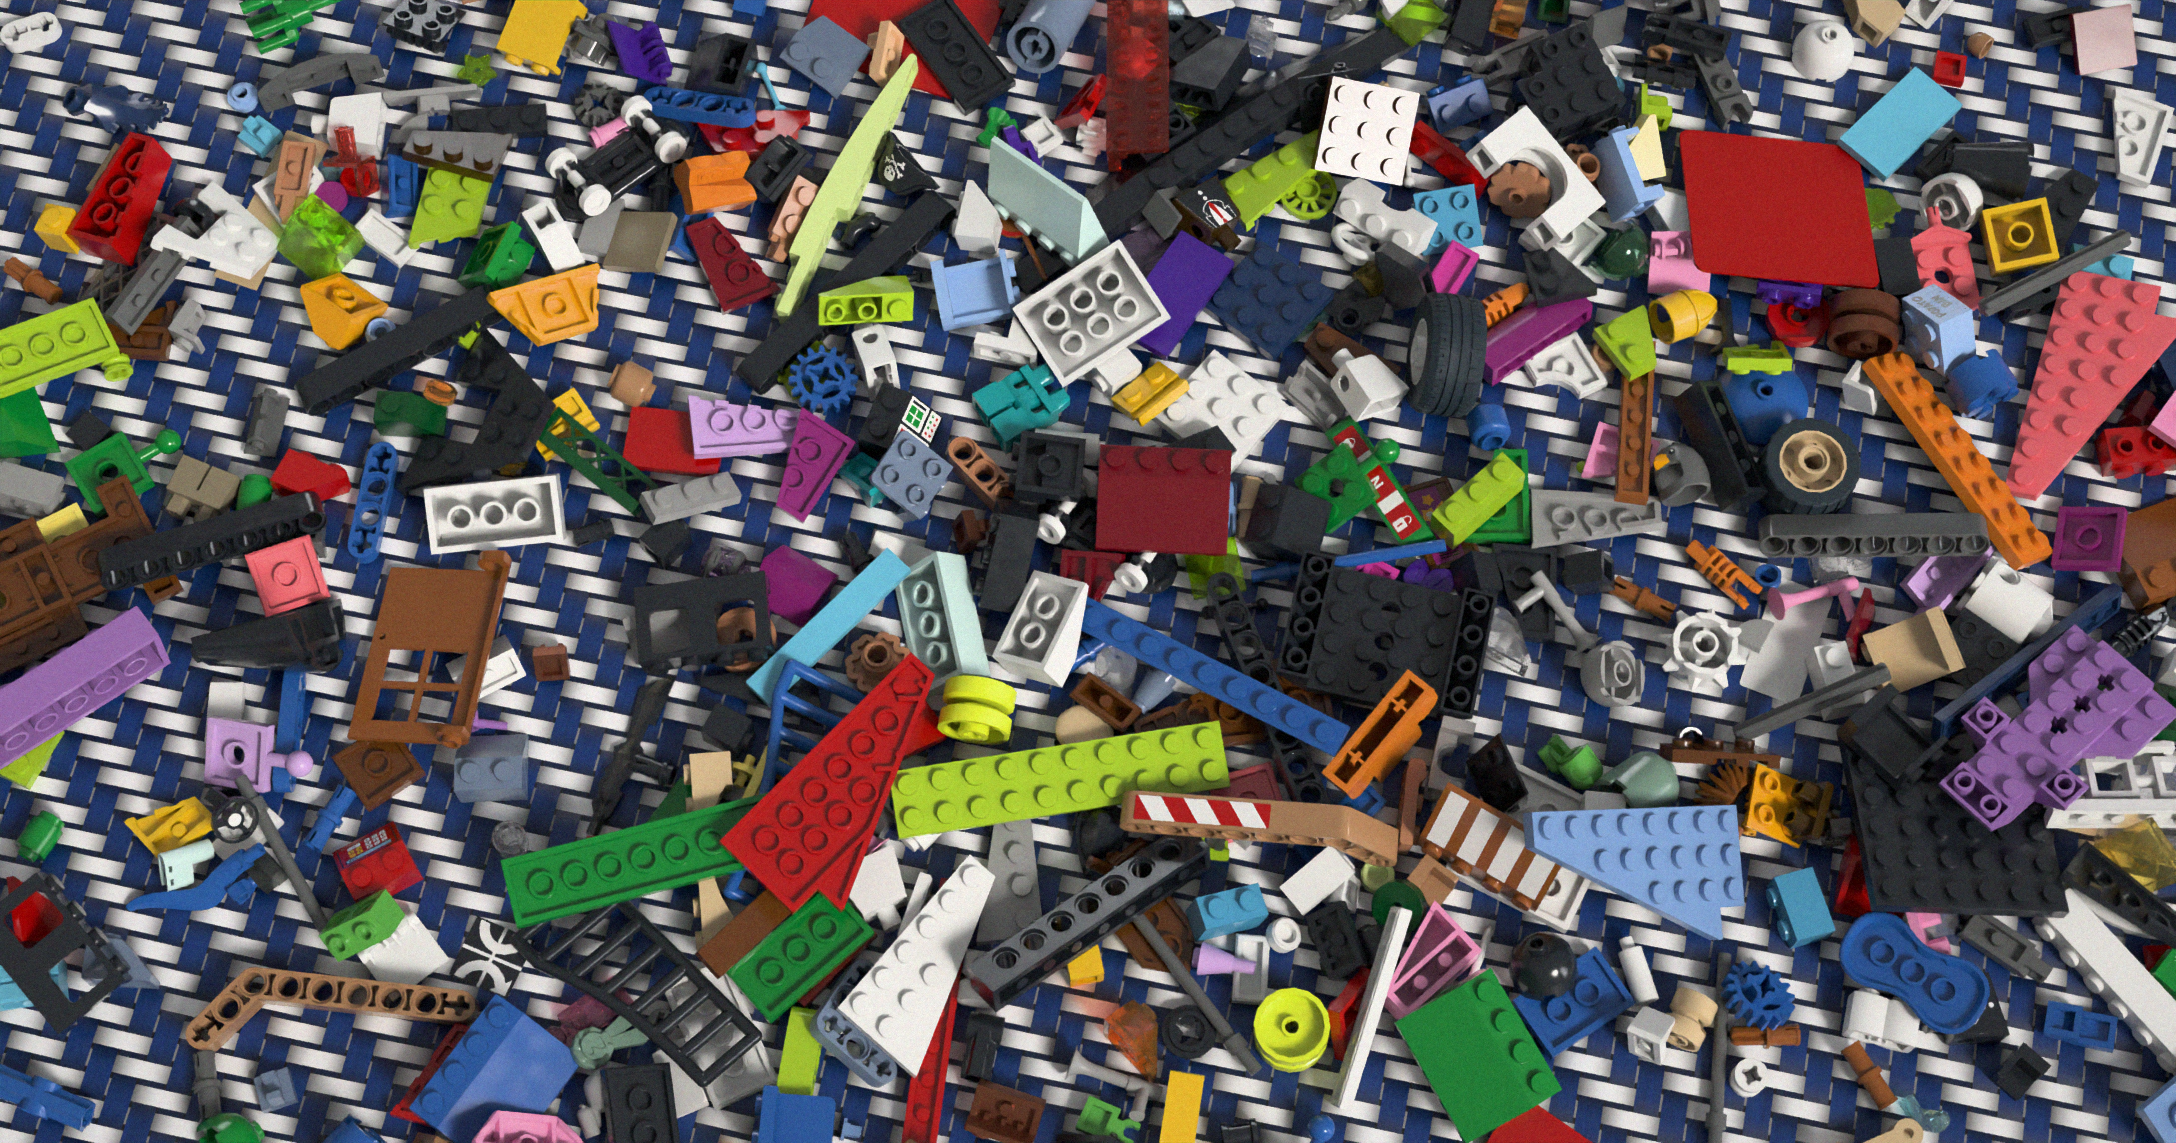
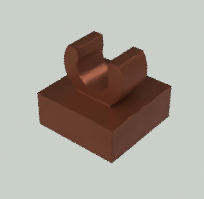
M974 510L961 511L951 524L959 554L971 553L979 541L986 540L985 533H988L989 519L976 521Z
M558 643V646L545 647V644L538 648H533L532 658L537 682L570 679L571 670L566 645Z

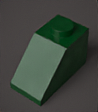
M377 391L373 421L380 436L424 438L425 435L445 438L448 407L410 392Z

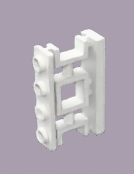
M2151 740L2130 760L2116 759L2115 756H2096L2095 759L2081 758L2074 765H2080L2081 775L2076 776L2089 786L2085 792L2086 799H2077L2065 811L2044 805L2047 809L2044 814L2045 827L2176 828V791L2166 790L2163 773H2172L2176 765V756H2173L2175 750L2174 742ZM2134 765H2148L2149 775H2136ZM2095 773H2121L2125 791H2098ZM2139 788H2152L2154 799H2140Z

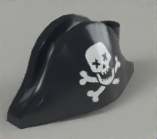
M889 131L886 135L885 152L876 160V163L879 165L878 176L882 185L899 196H909L924 189H939L940 186L921 167L897 136Z

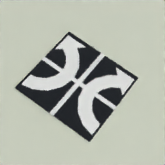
M477 916L449 975L507 999L526 962V959L510 943L511 936L516 932ZM531 938L528 940L532 946L536 941Z

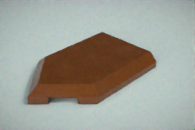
M1170 895L1144 912V915L1190 973L1194 936L1186 914ZM1133 921L1115 932V935L1142 969L1172 973Z

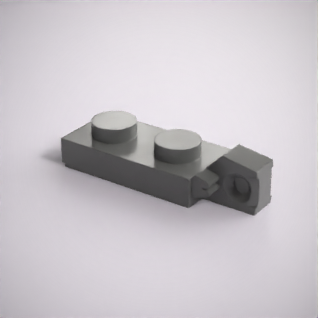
M1970 915L1957 935L2005 969L2023 979L2027 975L2042 984L2053 970V967L2038 958L2041 953L2035 949L2036 945L1992 915Z

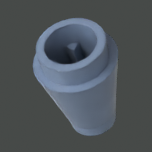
M1156 668L1153 670L1149 669L1131 701L1142 708L1141 714L1145 716L1148 711L1174 691L1172 687L1177 681L1172 676Z

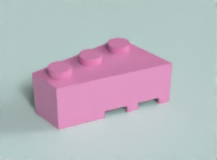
M1435 900L1395 970L1389 986L1384 1007L1396 1020L1439 995L1478 959L1482 951Z

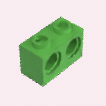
M385 888L335 913L318 936L336 960L340 962L391 937L404 918L405 913Z

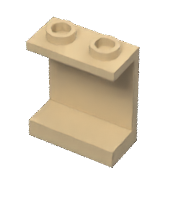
M1941 606L1931 608L1921 614L1875 632L1862 635L1865 642L1861 643L1860 646L1866 661H1873L1874 665L1884 662L1891 674L1890 681L1877 686L1879 691L1888 683H1891L1900 693L1966 668Z

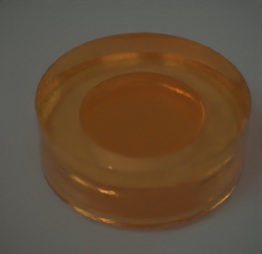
M436 379L427 381L423 391V395L428 400L443 406L453 405L458 394L454 386Z

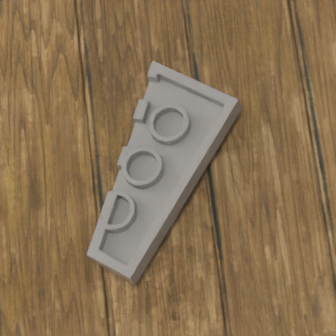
M1531 489L1529 496L1531 549L1658 531L1662 524L1661 502L1657 496H1648L1646 506L1615 502L1614 494Z
M1031 819L993 826L987 870L995 876V879L980 915L977 946L1001 943L1007 937L1014 936L1026 928L1034 919L1042 917Z

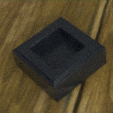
M86 411L65 435L81 449L87 451L110 438L114 432L110 427Z

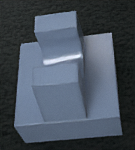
M288 1067L272 1070L253 1078L263 1113L299 1102Z

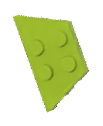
M429 167L408 240L409 248L418 249L420 248L419 244L438 240L440 244L452 241L456 237L465 238L478 235L492 183Z

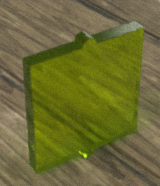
M1409 0L1389 20L1382 14V9L1376 14L1379 20L1391 28V33L1397 34L1411 47L1442 25L1449 17L1433 3V0Z
M1235 537L1228 538L1227 556L1184 554L1194 600L1206 598L1208 581L1212 575L1218 572L1231 574L1235 578L1240 591L1244 592L1247 590ZM1225 587L1213 589L1219 596L1230 593Z

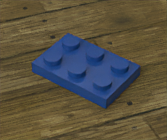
M1597 947L1592 948L1577 958L1578 979L1574 986L1564 995L1557 998L1555 994L1544 996L1542 1001L1528 999L1520 995L1511 1002L1550 1060L1636 1004Z

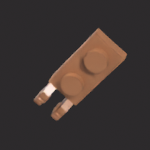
M1419 757L1411 759L1402 773L1396 829L1399 830L1397 854L1407 855L1413 845L1417 846L1419 840L1420 826L1415 825L1416 813L1420 814L1422 810L1423 794H1419L1418 791L1427 775V764L1422 759H1419Z

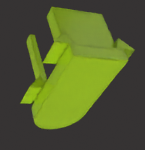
M1225 841L1223 851H1215L1214 847H1210V860L1228 861L1230 850L1228 849V841Z

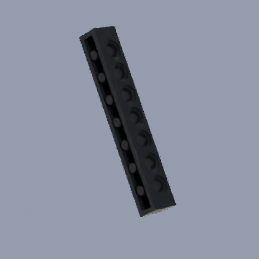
M1162 835L1160 839L1148 847L1138 850L1133 857L1121 865L1114 866L1097 881L1087 884L1080 892L1068 900L1061 901L1053 910L1041 918L1031 921L1026 928L1014 936L1004 939L999 946L987 954L977 957L968 966L971 987L995 1012H998L1210 869V846L1200 837Z

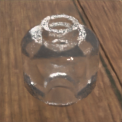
M1111 645L1102 648L1095 658L1094 675L1102 683L1118 692L1130 687L1137 673L1136 658Z

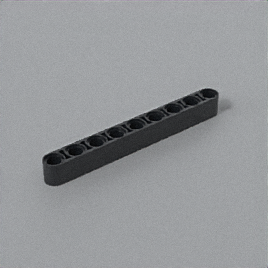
M935 190L927 191L739 364L736 375L758 395L767 393L778 383L779 375L777 371L782 376L787 372L784 370L796 361L799 354L801 355L799 351L806 355L807 348L812 346L817 340L819 342L821 340L824 341L840 326L818 325V294L873 277H879L880 275L890 276V274L897 273L952 222L957 213L956 208Z
M1226 572L1215 573L1208 581L1206 600L1235 670L1249 677L1254 674H1261L1267 679V682L1264 683L1265 685L1284 694L1235 578ZM1225 587L1230 593L1226 596H1219L1213 589ZM1229 616H1237L1241 619L1242 623L1231 625L1225 619ZM1249 645L1255 652L1249 655L1242 654L1238 647ZM1256 719L1291 802H1303L1301 795L1311 793L1317 797V804L1332 805L1306 743L1290 736L1292 742L1282 744L1277 741L1275 736L1284 732ZM1299 763L1304 767L1305 772L1294 774L1289 770L1288 765ZM1314 846L1317 848H1326V846Z

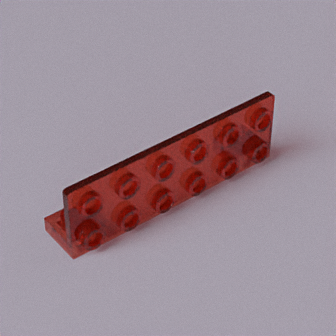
M1107 0L1106 153L1109 172L1122 171V159H1127V154L1169 151V0Z

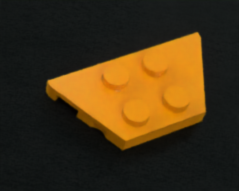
M598 263L490 292L486 299L490 305L538 347L594 331L598 326L599 312L596 306L599 301V289H597V275L600 273V266Z

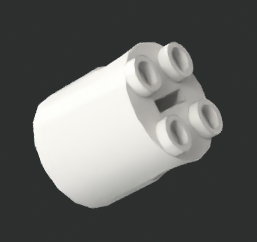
M1993 555L1957 603L1955 609L1961 612L1966 607L2018 644L2035 641L2052 625L2054 621L2052 611L2054 596Z

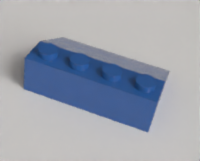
M495 994L409 1109L415 1116L451 1142L472 1143V1140L492 1113L497 1110L544 1115L579 1066L575 1063L570 1049L522 1011L498 994Z

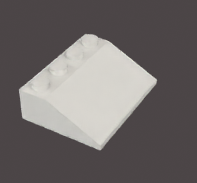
M1120 239L1012 308L1063 388L1171 319Z

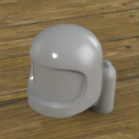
M600 1070L594 1071L585 1079L583 1088L589 1107L580 1104L579 1111L577 1112V1118L586 1139L601 1133L599 1129L602 1126L600 1113L605 1112Z

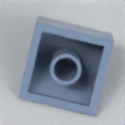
M822 15L797 31L779 57L789 67L837 100L872 49Z
M528 734L470 736L469 743L461 745L457 749L454 758V792L460 803L528 800Z

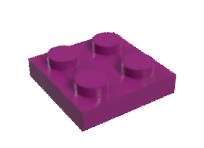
M2059 506L2051 560L2053 570L2120 572L2128 515L2126 508Z

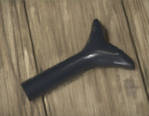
M1729 298L1719 300L1722 339L1708 353L1712 357L1723 355V348L1740 347L1734 337L1732 305Z

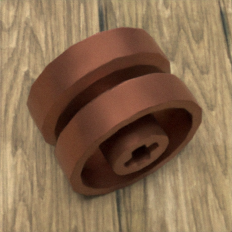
M1853 289L1836 294L1831 298L1829 308V320L1831 322L1827 334V346L1829 349L1840 356L1860 360H1868L1889 353L1893 354L1897 351L1899 342V329L1897 327L1901 313L1899 300L1889 293L1873 289Z

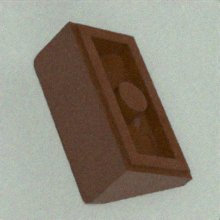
M1090 671L1069 694V697L1121 734L1125 733L1133 726L1134 722L1138 721L1142 712V708Z

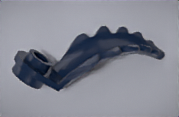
M89 83L80 88L72 86L63 99V107L67 109L70 115L78 116L90 113L98 120L103 129L110 134L116 133L119 126L122 127L126 135L129 132H134L136 126H138L141 134H146L148 125L154 130L157 127V121L162 123L164 117L169 113V108H167L166 103L163 104V101L156 102L155 98L143 101L144 93H135L128 96V88L123 85L103 88L94 83Z

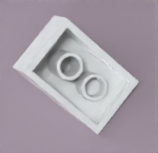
M1034 570L992 657L1010 674L1062 688L1077 656L1089 588L1087 583Z

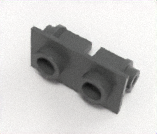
M265 388L264 393L258 394L244 454L276 458L290 398L278 397V392L271 388Z

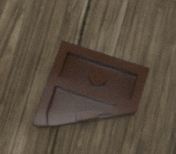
M174 300L165 302V307L149 312L132 336L125 334L117 326L107 323L120 354H127L130 359L169 361L173 337L168 327L173 321L175 311L179 308L177 302Z

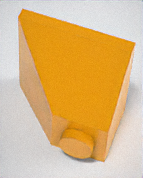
M341 272L303 284L300 288L314 334L323 339L329 347L337 350L358 344L365 336L369 323L374 319L381 318L389 306Z

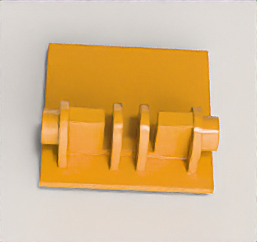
M1757 763L1751 775L1752 786L1749 787V793L1746 794V799L1749 802L1744 804L1747 812H1745L1744 821L1741 822V827L1744 829L1743 834L1756 836L1757 832H1760L1798 849L1800 844L1791 840L1793 832L1783 825V820L1788 810L1795 807L1800 809L1802 802L1791 795L1793 786L1798 780Z

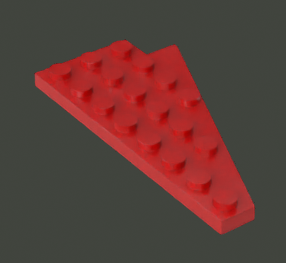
M912 652L719 841V844L792 915L817 891L840 913L845 908L935 677V674Z

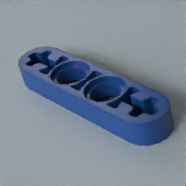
M663 86L653 87L647 90L643 96L650 102L652 112L657 117L733 128L749 127L757 119L754 104L747 98ZM686 103H693L687 107H680L681 105ZM714 107H720L715 111H707Z
M378 442L368 451L347 542V548L352 558L361 564H368L379 555L399 467V456L396 449L388 442ZM387 452L390 459L384 460L382 468L385 473L379 472L381 466L377 457H382L383 453ZM374 481H383L386 487L382 493L374 495L368 492L370 484ZM374 510L379 513V518L375 523L364 524L362 522V516L365 512ZM362 532L368 533L367 542L371 548H366L363 553H360L357 546L363 545L365 536Z
M284 671L275 753L289 755L294 751L300 750L306 694V672ZM273 767L272 780L274 792L293 793L297 777L292 776L286 768Z

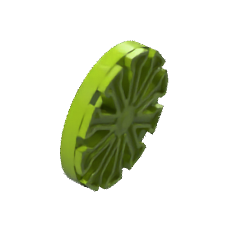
M1319 170L1309 179L1305 178L1296 185L1297 190L1290 196L1284 195L1280 199L1283 209L1290 216L1293 215L1300 220H1316L1324 217L1332 210L1337 197V186L1333 177L1328 172ZM1315 176H1322L1320 180H1314ZM1324 185L1330 186V188L1321 189ZM1330 196L1331 200H1327L1323 197ZM1286 199H1294V200L1291 201L1290 203H1288ZM1302 203V206H1301V210H1300V211L1297 210V209H1295L1297 206H1299V205ZM1317 204L1323 206L1324 208L1319 209ZM1308 205L1310 206V208H1311V210H1312V212H1310V213L1307 212V207H1308Z

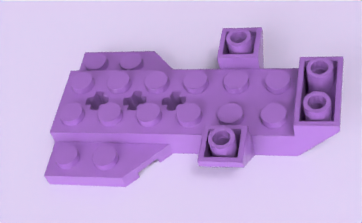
M2076 624L2028 666L2029 707L2010 724L2011 718L1986 697L1982 698L1961 717L1962 724L1979 752L1968 762H1962L1939 783V787L1990 832L2011 823L2032 802L2065 811L2089 788L2086 783L2069 770L2081 758L2095 759L2096 756H2115L2116 759L2130 760L2176 718V708L2153 690L2154 682L2105 641L2102 640L2097 643ZM2098 685H2105L2109 688V691L2106 688L2104 691H2101L2097 687ZM2081 706L2086 709V712L2083 710L2077 712L2074 710V707ZM2051 727L2060 728L2063 730L2062 734L2060 731L2056 734L2051 732Z

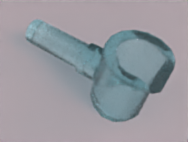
M361 155L336 164L331 158L327 157L321 160L318 166L321 169L320 173L326 180L336 181L344 168L352 164H362L365 161Z

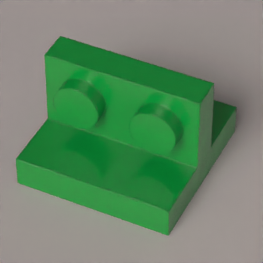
M514 221L485 229L457 283L466 289L490 284L495 291L516 286L536 248L519 237L522 227Z

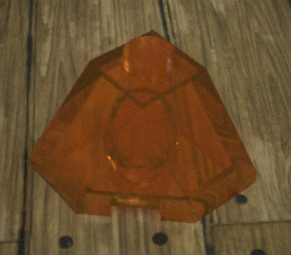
M1133 999L1105 1018L1103 1035L1148 1082L1152 1083L1157 1075L1158 1023L1155 1021L1157 1016L1145 1003L1139 1005Z

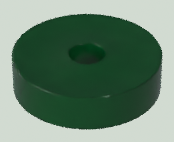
M1394 879L1380 886L1374 893L1371 902L1372 914L1377 924L1385 925L1390 908L1395 906L1396 902H1399L1404 909L1413 911L1406 934L1418 928L1425 919L1427 902L1423 892L1414 883L1404 879Z

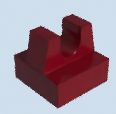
M2144 390L2131 398L2116 424L2122 428L2151 425L2160 412L2152 405L2156 396Z

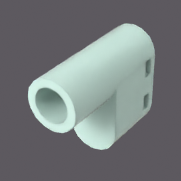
M205 839L158 854L160 880L162 886L167 885V892L194 884L192 865L212 859L215 856L211 841Z

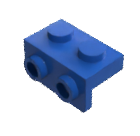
M1471 74L1454 79V85L1444 89L1443 85L1426 90L1427 96L1420 98L1419 103L1420 105H1426L1433 129L1441 134L1494 113L1483 78H1472Z

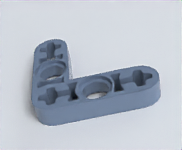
M860 959L848 966L811 1019L810 1032L818 1043L872 1087L879 1088L895 1078L897 1074L895 1061L836 1010L839 1006L838 994L844 993L848 996L855 988L852 984L856 982L860 975L858 971L861 970L865 976L874 966L871 961ZM826 1020L830 1022L829 1032L824 1030L826 1025L824 1021ZM843 1032L844 1036L841 1037L838 1041H836V1039L840 1037L839 1034ZM848 1040H853L859 1045V1057L852 1056L848 1052L846 1046ZM870 1055V1058L866 1060L868 1063L864 1065L862 1061ZM878 1064L882 1066V1076H878L876 1073L878 1070L876 1065Z

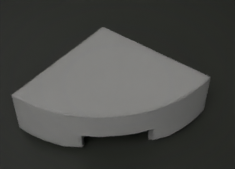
M427 114L411 118L400 128L396 138L398 148L405 147L413 130L429 131Z
M1753 619L1741 623L1737 626L1742 631L1737 637L1738 644L1759 654L1774 627V622Z

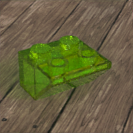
M312 192L291 214L276 250L315 281L341 272L367 243L357 228Z

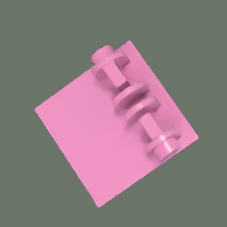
M1651 231L1647 293H1673L1678 289H1698L1709 292L1711 273L1702 272L1694 265L1690 231Z

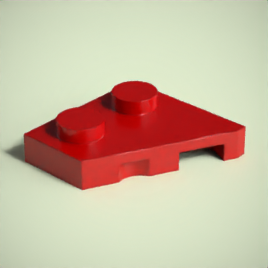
M1103 73L1089 78L1053 122L1061 130L1070 127L1077 128L1080 124L1088 122L1099 102L1105 97V92L1111 81Z
M1364 967L1359 970L1353 979L1347 982L1344 990L1335 1000L1331 1001L1327 1009L1335 1059L1340 1061L1344 1059L1371 972L1370 969Z

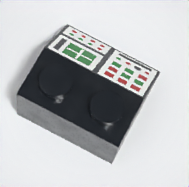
M882 383L858 436L859 451L872 458L881 460L897 434L901 431H908L931 449L943 422V417L914 394Z

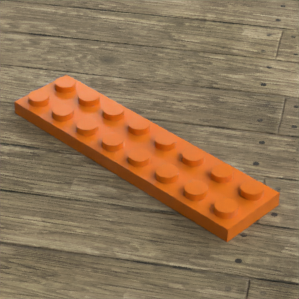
M1903 350L1868 359L1861 366L1969 512L1979 513L1985 517L1989 539L2010 567L2017 571L2049 558L2053 553V549L2049 545L2048 538L2038 531L2030 520L2027 510L2020 506L2011 495L2009 486L1999 479L1992 470L1990 461L1980 454L1972 443L1969 433L1962 429L1953 418L1951 409L1940 401L1934 393L1932 384L1924 379L1916 369L1913 359L1905 354Z

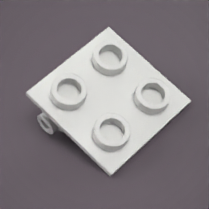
M409 907L403 911L405 916L391 937L357 953L377 981L416 985L450 960ZM399 992L389 994L393 1002L401 996Z

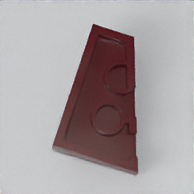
M715 216L685 227V233L722 315L781 292L782 289L767 277L762 271L763 268L746 254L740 247V243Z

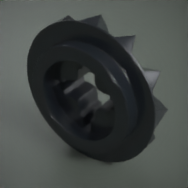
M1182 1005L1173 1009L1164 1019L1161 1030L1163 1043L1172 1055L1183 1058L1186 1061L1201 1058L1210 1051L1217 1035L1216 1029L1200 1008L1195 1005ZM1195 1022H1198L1195 1035L1199 1040L1189 1038L1181 1044L1183 1032L1180 1030V1027L1189 1028Z

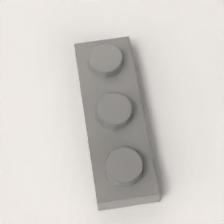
M727 471L642 492L639 502L652 524L656 525L739 504L742 494Z

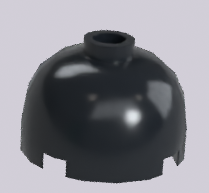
M1546 931L1534 932L1521 938L1509 955L1510 978L1515 990L1525 998L1542 1001L1544 996L1555 994L1557 998L1569 991L1578 979L1577 959L1569 943L1557 934Z

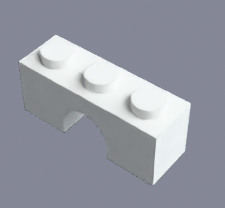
M1362 177L1343 187L1333 210L1335 215L1382 243L1392 241L1415 256L1427 249L1438 225L1437 222L1413 208L1407 211H1397L1386 206L1382 202L1386 192Z

